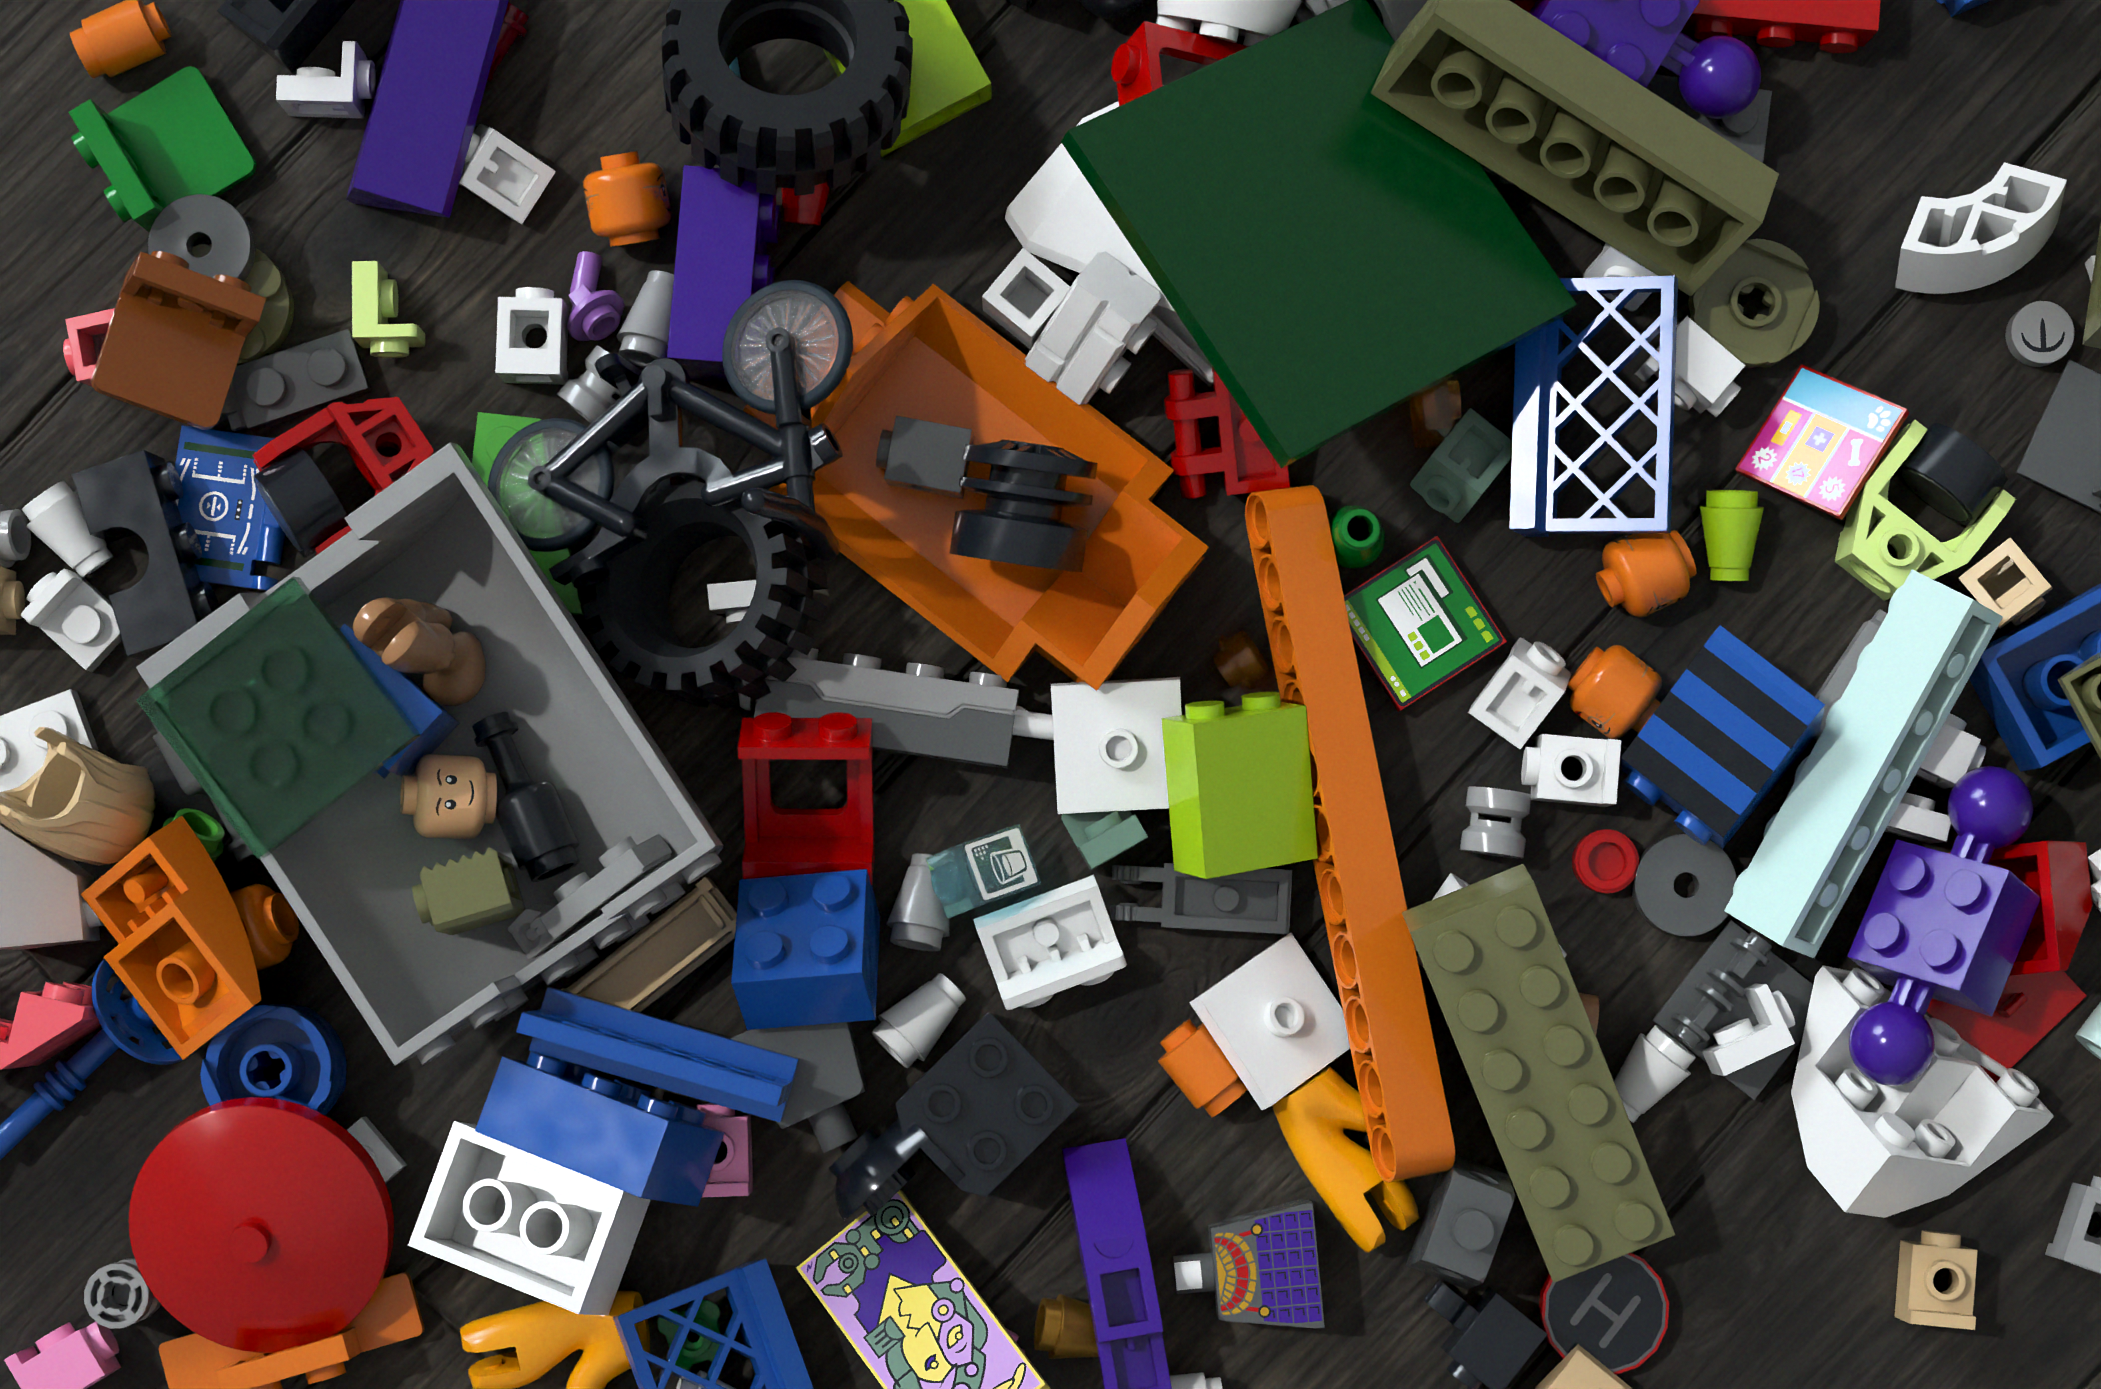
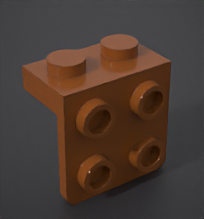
M153 251L149 255L140 252L126 273L92 374V387L100 394L201 430H209L219 421L245 338L258 324L267 298L251 293V286L238 278L222 274L211 278L189 269L190 265L187 261L174 254Z

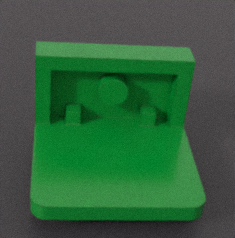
M192 66L179 70L108 114L91 99L68 112L79 129V132L71 136L72 141L91 169L99 165L102 167L112 184L103 191L117 215L124 223L133 219L149 233L159 213L175 200L196 194L218 197L251 177L256 171L255 159L206 78L197 68Z

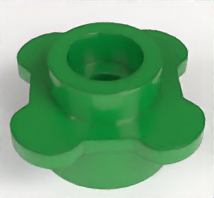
M702 1300L693 1322L721 1334V1326L718 1322L721 1314L720 1308L711 1300ZM670 1309V1310H669V1311H671V1312H673V1313H676V1314H678V1315H680V1316H682V1317H683V1315H684V1313H685V1311L678 1312V1311H676V1310H674V1309ZM659 1318L658 1330L666 1336L670 1348L679 1326ZM687 1335L675 1365L688 1371L695 1363L706 1360L712 1362L719 1344L700 1336L697 1342H691Z

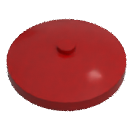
M267 1097L231 1099L203 1108L185 1118L160 1141L146 1159L133 1187L129 1207V1236L138 1269L155 1298L175 1319L191 1331L222 1346L242 1351L274 1353L323 1340L339 1332L357 1317L370 1301L384 1277L393 1248L394 1215L391 1199L385 1181L369 1153L358 1140L332 1119L301 1104Z

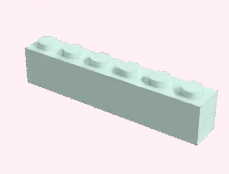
M1911 570L1905 583L1893 594L1889 603L1888 613L1873 641L1861 652L1857 662V670L1844 694L1829 710L1826 726L1811 754L1799 765L1795 774V783L1779 812L1773 815L1764 830V839L1750 865L1737 878L1733 887V895L1724 910L1726 913L1783 947L1812 958L1816 956L2003 616L1974 599L1915 570Z

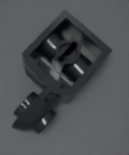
M988 1012L896 1101L895 1104L899 1118L878 1137L869 1128L828 1168L837 1178L835 1198L841 1218L845 1221L860 1206L871 1216L877 1213L916 1174L906 1164V1161L918 1149L962 1191L987 1197L1080 1105L1008 1030Z

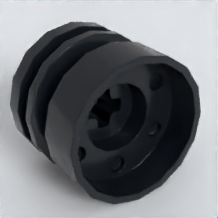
M1003 439L998 442L980 445L965 444L964 461L989 464L991 469L989 480L960 476L959 486L968 491L987 496L985 509L955 512L949 553L999 562L1082 572L1088 530L1062 521L1061 515L1063 507L1092 505L1093 495L1065 491L1067 476L1096 479L1098 463L1086 461L1064 450V448Z

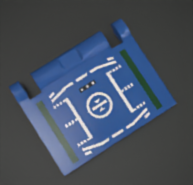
M181 426L175 469L182 483L183 498L176 500L182 522H189L193 526L201 545L202 557L194 560L200 581L259 591H267L278 583V580L275 578L253 576L256 561L281 565L286 535L266 505L253 478L260 471L254 464L253 460L255 459L252 455L275 438Z

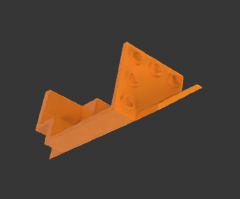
M847 281L837 290L834 296L844 307L851 322L853 331L852 357L846 373L836 389L822 402L811 408L812 428L822 422L825 423L834 434L843 453L842 458L815 471L816 479L813 481L815 512L823 516L828 522L839 543V552L994 673L1001 675L1002 679L1007 683L1036 651L1073 681L1086 682L1097 691L1105 681H1109L1127 654L1137 645L1156 621L1174 594L1205 558L1203 555L1209 548V546L1152 503L1174 469L1090 404L1078 405L1056 388L1057 383L1055 381L1047 382L1028 368L1025 360L1027 355L934 283L915 301L909 296H905L889 313L850 281ZM826 305L798 339L809 350V358L806 362L809 391L819 385L829 373L838 350L839 336L837 324L833 314ZM771 373L755 395L774 401ZM748 404L744 407V412L777 428L776 416L774 414L756 410ZM896 416L971 429L975 436L973 445L998 442L1001 439L1064 448V450L1086 461L1098 463L1096 479L1067 476L1065 491L1093 495L1092 505L1062 508V521L1088 530L1082 572L1041 568L950 554L955 512L985 509L987 496L965 489L963 499L888 485L884 479L886 469L876 467L877 451L882 430L893 431ZM970 462L967 477L989 480L991 465ZM785 483L771 487L768 490L787 496Z

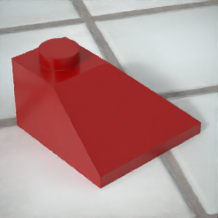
M2040 841L2008 845L1994 849L1988 864L2010 870L2041 897L2009 976L2067 971L2093 907L2086 842Z

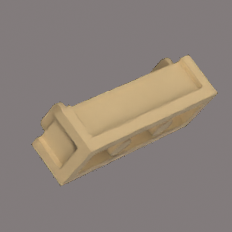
M704 877L695 884L697 887L571 986L561 990L641 1013L735 939L737 912L711 878Z

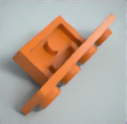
M402 1272L383 1278L360 1314L346 1327L329 1338L274 1353H256L222 1346L197 1333H193L161 1343L159 1354L169 1389H283L282 1379L303 1373L306 1375L308 1384L346 1373L344 1361H348L365 1351L417 1337L424 1332L425 1327L411 1276L407 1272Z

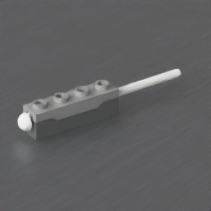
M814 648L811 649L808 655L795 649L787 660L797 670L785 682L770 675L765 678L770 693L756 700L754 718L768 712L784 713L791 718H820L823 715L834 712L849 713L856 718H872L873 750L1008 769L1013 735L1054 740L1052 714L1030 712L1021 706H1017L1019 690L1006 688L1007 682L1002 679L1001 675L970 672L969 682L943 679L945 668L928 664L908 662L906 672L900 673L880 670L882 659L866 655L844 653L842 664L818 661V649ZM738 693L740 707L751 711L754 699Z

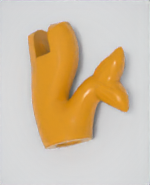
M1325 1066L1272 1105L1283 1135L1301 1169L1339 1223L1362 1250L1371 1252L1386 1241L1384 1230L1364 1197L1369 1191L1384 1216L1397 1229L1403 1231L1419 1219L1415 1199L1405 1181L1385 1182L1379 1176L1374 1166L1371 1152L1344 1134V1129L1366 1133L1367 1130L1359 1091L1348 1084L1333 1068Z
M617 1291L608 1316L576 1314L543 1300L482 1317L465 1324L460 1328L462 1348L466 1352L479 1353L509 1347L516 1348V1352L490 1356L472 1364L468 1369V1374L473 1389H516L523 1387L542 1377L559 1362L579 1349L583 1350V1353L568 1378L566 1389H605L607 1383L613 1378L631 1369L613 1317L644 1305L640 1293L636 1291ZM648 1319L634 1325L643 1350L650 1353Z

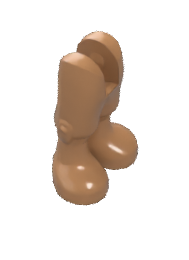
M378 598L364 605L353 622L355 637L363 645L371 648L379 655L387 666L400 672L423 674V689L431 700L440 705L459 706L469 702L478 694L485 681L486 661L481 643L473 633L462 630L452 634L450 628L453 620L449 611L435 604L419 602L413 599Z

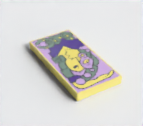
M901 1190L873 1216L865 1211L796 1267L883 1389H1051Z

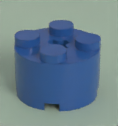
M268 1004L253 1006L211 1038L205 1059L202 1061L200 1075L203 1092L210 1106L231 1099L267 1097L301 1104L326 1115L345 1090L347 1064L344 1047L338 1034L322 1016L308 1007L293 1004ZM271 1058H282L284 1061L285 1070L280 1073V1080H267L265 1077L264 1069L272 1064Z

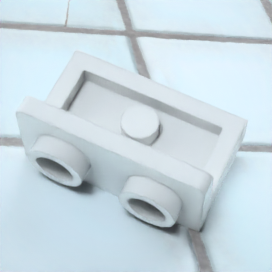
M1094 875L973 919L1006 1010L1017 1007H1036L1050 1000L1057 992L1079 984L1089 986L1101 983L1110 978L1114 971L1120 970L1127 965Z

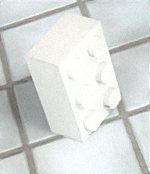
M454 1121L408 1246L576 1314L608 1316L650 1199L639 1198L475 1132L476 1124Z

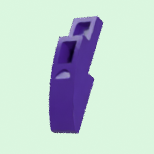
M1126 1138L1062 1149L1104 1389H1172L1162 1335L1163 1325Z

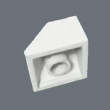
M1 823L0 949H32L100 940L99 926H104V924L81 896V893L94 883V877L73 860L66 859L34 845Z

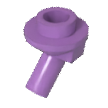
M587 251L578 253L570 294L568 295L573 307L568 318L567 329L569 334L578 341L601 340L612 334L620 323V317L625 306L623 298L615 291H596L603 259L600 255Z

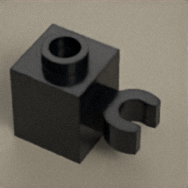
M1440 1280L1435 1283L1423 1299V1301L1456 1327L1441 1348L1454 1359L1447 1367V1370L1470 1389H1481L1484 1384L1490 1389H1505L1548 1335L1489 1287L1473 1307Z

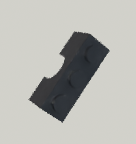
M141 450L74 473L72 477L90 535L113 542L138 534L147 546L149 563L142 579L129 589L109 595L127 656L145 661L218 609L219 603L210 584L207 582L202 583L199 578L194 560L202 557L201 545L193 526L189 522H182L176 500L183 498V487L175 467L171 462L166 463L164 458L146 450Z

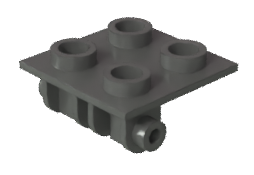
M2068 360L2016 474L2100 514L2101 374L2072 360Z
M1730 920L1652 1021L1707 1063L1701 1050L1717 1043L1713 1035L1714 1032L1745 1018H1749L1752 1026L1759 1024L1745 995L1746 991L1744 988L1757 983L1767 984L1771 993L1779 990L1786 999L1795 1019V1026L1788 1028L1795 1044L1723 1076L1748 1097L1755 1100L1802 1040L1813 984L1771 952L1772 946L1754 932L1748 934Z

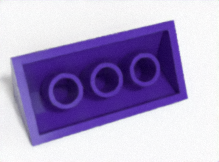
M400 0L347 193V201L360 205L450 218L509 0Z

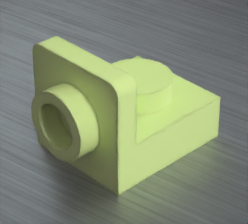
M352 261L353 339L362 348H370L371 356L380 358L409 356V347H425V333L417 324H388V317H397L398 287L396 280L388 279V273L378 261Z

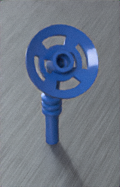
M105 959L99 964L92 982L93 1007L103 1029L67 1062L58 1060L55 1063L57 1071L48 1070L44 1074L45 1083L37 1080L33 1084L35 1092L0 1125V1160L54 1109L61 1112L65 1108L64 1099L68 1101L74 1100L76 1098L74 1090L83 1091L87 1087L85 1079L119 1048L134 1058L151 1064L167 1065L182 1061L174 1048L166 1049L163 1043L168 1040L162 1033L155 1034L152 1029L155 1026L154 1022L133 995L124 1001L120 1000L121 993L126 988L121 979L114 984L110 993L106 991L108 981L114 970ZM132 1036L139 1039V1045L129 1039Z

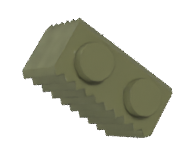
M489 847L485 854L475 851L472 858L462 855L459 862L449 859L446 865L437 862L433 869L424 866L419 874L422 883L412 886L415 905L422 923L430 922L436 932L448 935H455L517 917L525 910L512 859Z

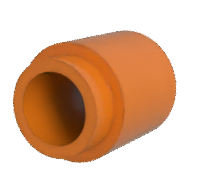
M124 0L82 19V27L70 32L74 48L85 69L93 79L104 74L113 78L166 54L163 40L172 37L169 26L158 5L155 2L144 5L142 0Z
M1188 1019L1160 1042L1166 1053L1158 1060L1159 1064L1196 1109L1203 1107L1211 1118L1226 1109L1248 1090L1203 1023L1196 1028L1192 1021Z

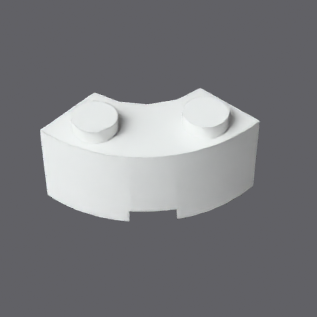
M2004 162L1993 180L1972 194L1949 199L1921 196L1901 247L1895 288L1928 294L1964 292L1990 285L2016 272L2035 257L2052 235L2059 219L2067 180Z

